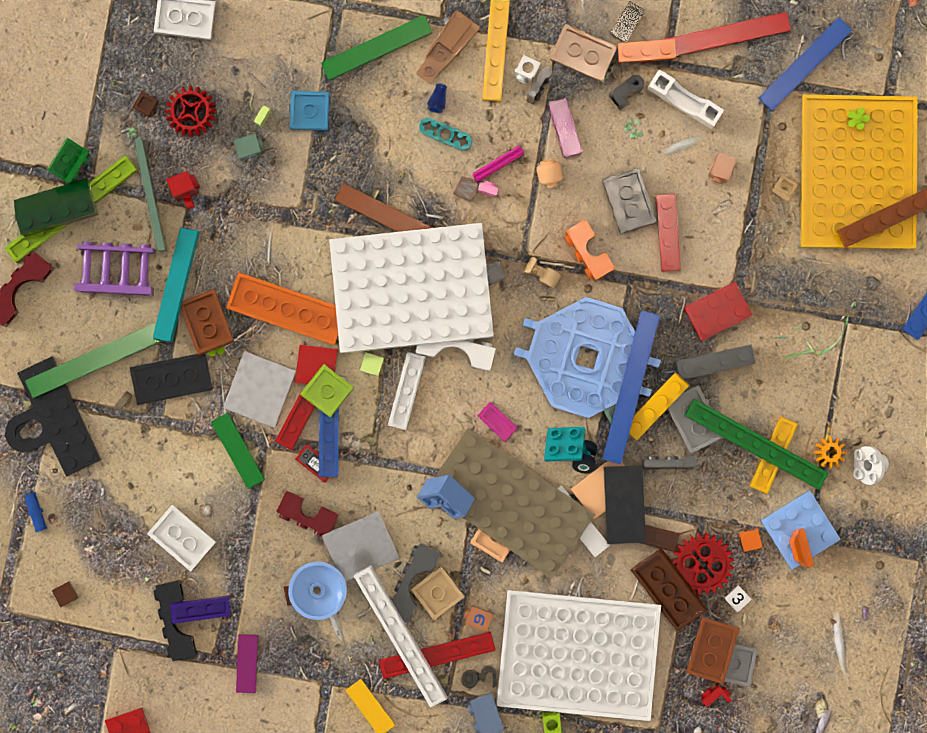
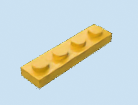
M675 372L633 416L629 434L638 440L689 387V384Z

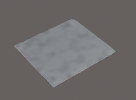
M244 351L223 408L275 428L296 371Z
M379 511L322 535L334 564L345 581L354 578V574L369 566L376 569L399 559Z

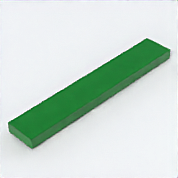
M425 15L327 59L321 62V65L330 81L432 34V30Z

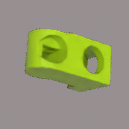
M542 712L544 733H561L560 713Z

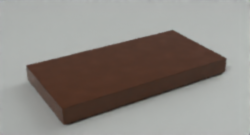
M662 548L631 569L657 605H661V611L676 631H679L707 612V607Z

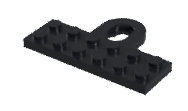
M51 356L17 373L33 408L14 416L8 422L5 428V438L9 446L19 452H31L50 443L65 476L68 477L102 459L66 384L34 399L31 396L25 380L56 367L57 364L54 357ZM30 420L39 421L42 425V432L37 438L29 437L23 439L20 436V431Z

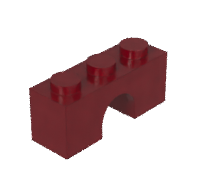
M289 491L285 492L276 511L280 513V518L286 521L293 519L297 521V526L306 530L310 527L315 530L314 533L321 537L333 530L339 514L321 507L315 517H307L302 512V504L305 498Z

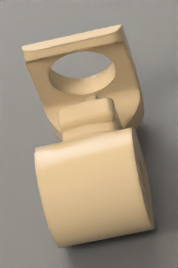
M531 257L523 273L534 274L540 277L539 282L554 289L562 275L547 267L544 269L538 266L536 263L537 259Z

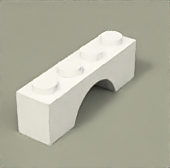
M658 70L647 88L653 94L711 130L724 111L711 101L690 93L678 84L674 78L661 70Z
M474 340L417 345L415 353L435 358L439 352L446 348H458L468 355L472 368L490 372L496 348H492L493 344L482 342L480 345L474 343Z

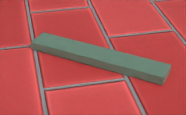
M142 137L135 138L134 142L156 247L159 252H166L167 247L145 142Z

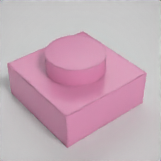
M485 181V183L480 182L478 192L496 198L499 188L495 187L496 184Z

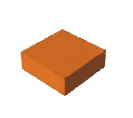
M758 529L739 533L743 552L762 548Z

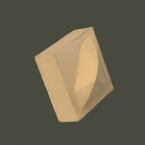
M782 175L772 191L788 201L798 184Z

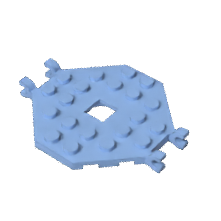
M585 297L539 322L527 318L524 319L523 326L535 329L529 351L516 347L514 356L527 359L551 407L590 418L617 403L635 331L623 308ZM580 346L599 351L594 369L575 364ZM649 357L647 365L659 368L661 360ZM641 386L639 394L650 397L652 389Z

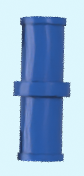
M36 492L24 495L29 509L28 516H31L35 532L47 529L42 515L44 511L43 508H40Z

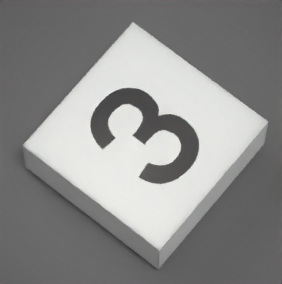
M739 585L724 597L737 613L752 600Z

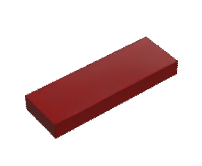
M300 394L275 442L290 450H293L315 408L313 404Z

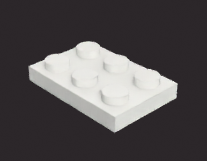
M158 0L154 33L211 40L216 2L209 0Z
M174 505L170 506L147 533L190 572L216 543L213 538Z

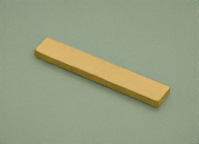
M491 0L482 97L484 101L501 102L510 0Z

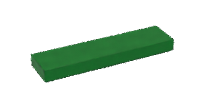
M226 413L213 420L211 424L247 489L264 481L265 478L230 415Z

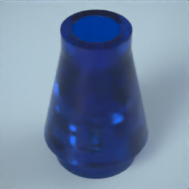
M436 84L427 102L429 111L442 113L445 109L446 85Z

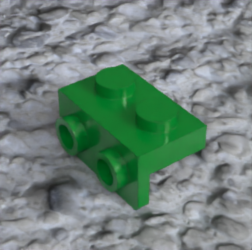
M66 137L47 171L70 184L71 181L74 182L78 177V170L81 165H85L88 161L90 151Z

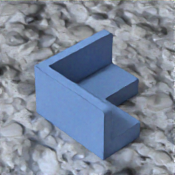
M450 475L427 479L417 495V498L429 509L441 507L453 519L465 517L475 500Z

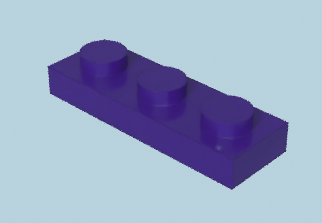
M228 596L170 603L173 624L230 616Z

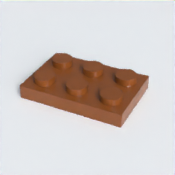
M215 289L182 302L181 311L198 356L234 342Z
M701 617L685 673L724 684L740 628Z

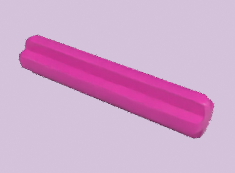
M517 146L474 172L473 177L476 182H480L523 156L524 151L522 147Z

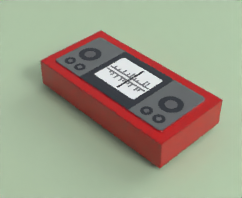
M306 444L295 460L326 483L330 477H319V453Z

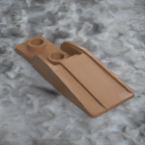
M456 10L434 40L426 55L427 59L418 69L417 75L429 84H432L440 72L465 48L480 27Z

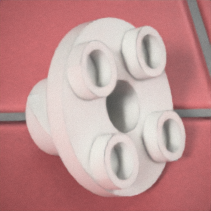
M865 446L855 450L854 477L867 485L880 482L889 467L887 457L872 446Z

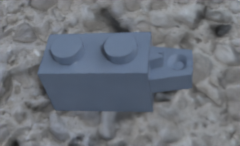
M492 692L470 699L471 704L468 705L471 716L475 715L477 721L474 723L476 733H500L504 731Z

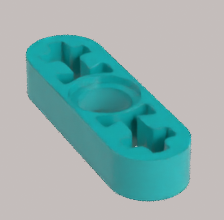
M424 118L420 122V132L429 138L460 151H466L471 147V137L465 132L432 118ZM430 122L432 128L436 129L437 125L441 127L437 131V136H434L435 131L429 129L426 132L423 125H427ZM444 129H448L451 132V137L447 140L440 137V132ZM454 133L458 134L456 136V138L463 139V137H466V142H468V145L464 144L462 147L460 146V142L457 140L454 141V144L451 143V141L454 138Z

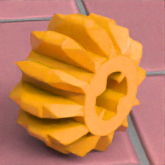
M828 436L827 441L824 438L820 439L822 445L815 444L819 451H813V454H819L815 461L822 460L821 467L827 464L828 469H832L833 464L835 467L840 466L838 460L841 462L845 461L841 454L845 455L847 451H841L845 444L838 445L839 438L833 441L832 436ZM831 447V450H834V455H831L829 458V455H826V451Z

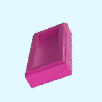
M491 402L477 415L504 442L518 429Z

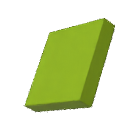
M323 364L300 395L331 418L354 387Z

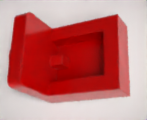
M718 684L712 689L710 687L701 694L703 697L700 699L706 707L721 695L728 703L732 701L729 698L731 693L725 686L721 688Z

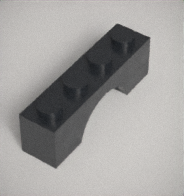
M181 580L156 585L154 597L160 604L158 615L160 620H163L165 626L162 628L164 639H168L169 646L166 647L168 657H172V661H177L198 655L194 637L181 632L171 620L170 603L180 602L185 598Z

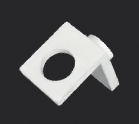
M523 55L518 68L514 71V76L517 77L516 80L524 84L527 82L531 84L540 66V62ZM529 62L533 65L534 69L531 73L523 71L522 66L524 63Z

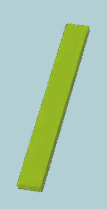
M127 155L123 156L89 183L95 204L138 171ZM67 225L27 237L21 235L6 246L5 249L18 264L28 254H31Z

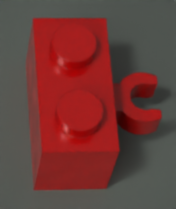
M186 171L166 179L173 198L178 202L184 200L188 210L194 208L195 205L191 197L199 194L198 188H200L197 177Z

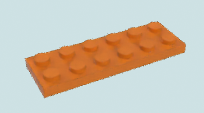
M238 272L226 309L335 346L338 339L336 305Z

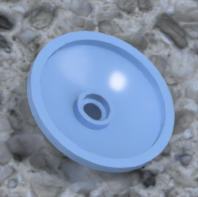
M310 562L301 566L293 574L288 589L289 599L294 609L302 616L312 620H322L336 614L343 606L347 593L346 583L342 574L334 566L325 562ZM315 587L320 588L319 594L313 592Z

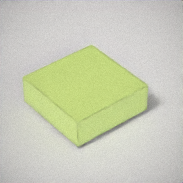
M262 106L254 120L255 124L261 128L271 113L268 107Z
M365 352L360 371L379 376L384 358Z

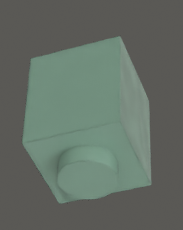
M256 134L233 140L240 161L262 155L261 149L264 148L261 137L257 138Z

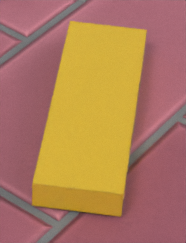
M359 679L345 690L376 733H386L395 726V723L362 679Z

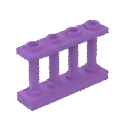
M82 242V245H77L78 250L84 251L83 274L80 283H74V291L154 296V288L149 287V283H147L149 254H156V250L151 248V245L141 244L140 248L124 243L120 247L113 246V243H101V246H95L94 242ZM92 251H103L102 277L99 284H92L90 280ZM111 252H122L121 280L118 282V285H111V281H109ZM130 253H141L140 283L137 286H130V282H128Z

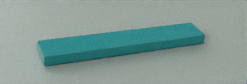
M180 227L152 337L154 339L173 342L200 234L198 230Z

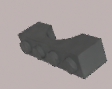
M752 344L674 362L676 373L683 379L756 363Z
M422 543L419 546H414L410 556H413L410 564L406 563L402 572L405 574L403 581L398 580L394 589L397 594L394 599L391 598L400 616L406 623H409L417 606L409 592L411 580L422 571H433L441 552Z

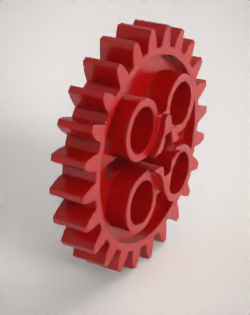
M697 532V538L690 534V541L683 538L684 545L677 544L680 551H673L677 558H672L671 561L676 563V568L694 591L697 589L698 595H701L702 590L708 595L709 589L716 593L715 587L718 586L723 589L721 583L728 584L726 576L732 577L729 570L734 569V566L729 563L733 562L734 558L728 557L732 554V551L726 550L728 547L727 543L721 545L723 541L721 538L715 541V534L710 538L707 532H705L704 537H701L700 533ZM708 546L709 552L705 555L700 554L701 547ZM692 550H695L714 574L713 577H710L703 566H700L699 561L692 554ZM687 558L694 559L692 566L684 565ZM715 561H720V568L716 570L712 569V563ZM699 573L706 574L703 581L696 580Z

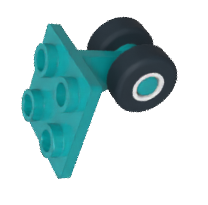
M585 427L548 428L544 460L545 462L573 461L572 467L575 471L590 473L595 469L596 461L591 455L595 456L597 454V445L590 440H585Z

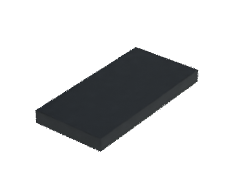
M194 354L130 367L137 405L213 390L206 354L201 356Z
M643 465L604 467L607 544L646 543Z

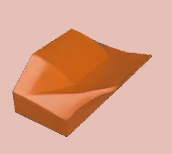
M805 529L794 530L789 540L794 560L805 568L814 567Z

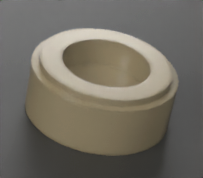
M126 391L115 406L122 410L131 399L132 394Z

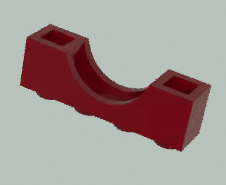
M35 252L25 257L23 266L20 269L17 268L12 273L10 282L8 284L5 283L0 288V324L4 327H7L19 313L15 305V296L18 289L30 281L43 283L55 269V267Z

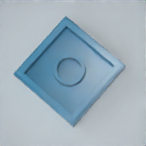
M291 91L290 130L328 131L330 93Z

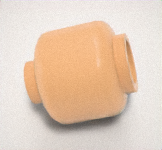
M554 158L540 161V165L536 169L540 184L547 185V188L558 186V182L563 179L560 162L555 161Z

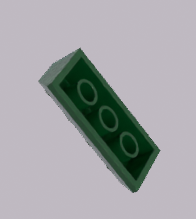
M88 178L14 200L15 217L20 234L24 237L99 215Z

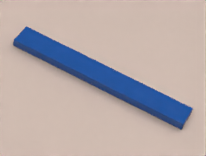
M641 310L602 460L617 464L622 462L660 315Z

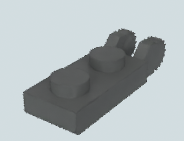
M648 456L647 460L642 461L643 469H693V467L697 466L698 459L695 456H686L683 460H678L677 456H667L666 460H659L658 456Z

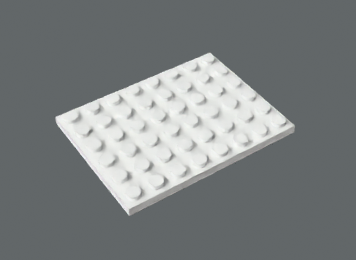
M482 223L329 239L341 354L494 337Z
M507 590L496 706L651 721L661 605Z

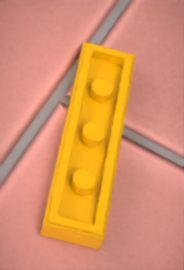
M779 416L769 440L787 450L798 424ZM761 459L749 487L768 494L779 468Z

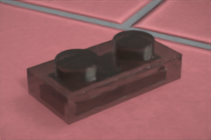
M629 1L610 35L626 43L646 10Z

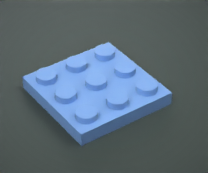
M810 490L760 520L791 570L800 565L794 560L789 543L794 530L805 529L812 557L841 540Z

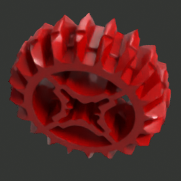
M189 86V91L182 87L183 93L180 94L176 90L175 94L177 97L170 96L169 98L173 102L166 103V106L171 108L165 110V113L170 115L166 120L172 121L169 126L171 128L176 127L175 132L177 134L182 130L181 135L183 137L186 136L187 132H189L190 138H193V132H196V135L199 137L201 136L200 130L207 133L206 125L210 128L213 127L209 121H216V118L211 116V114L217 113L216 109H211L216 106V103L210 102L213 99L211 95L206 97V90L200 93V87H196L195 92H193L192 86ZM195 97L201 99V101L191 104L186 101V98ZM181 102V104L183 105V111L179 114L180 116L177 118L176 110L179 103ZM186 105H188L189 108L194 110V115L196 116V119L193 117V115L191 116V114H187L189 112L187 111L188 108L186 107ZM203 106H206V114L201 121L199 112L203 109ZM193 120L197 125L185 126L181 122Z

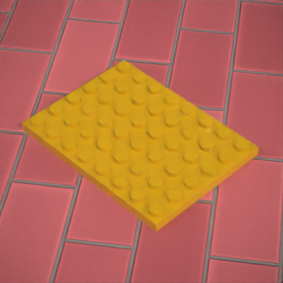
M802 95L800 247L844 248L837 230L917 193V97ZM863 108L865 110L864 115H869L870 120L868 123H864V129L858 130L857 124L853 128L848 125V121L851 120L848 117V113L851 110L857 114V109ZM917 215L846 248L916 249Z

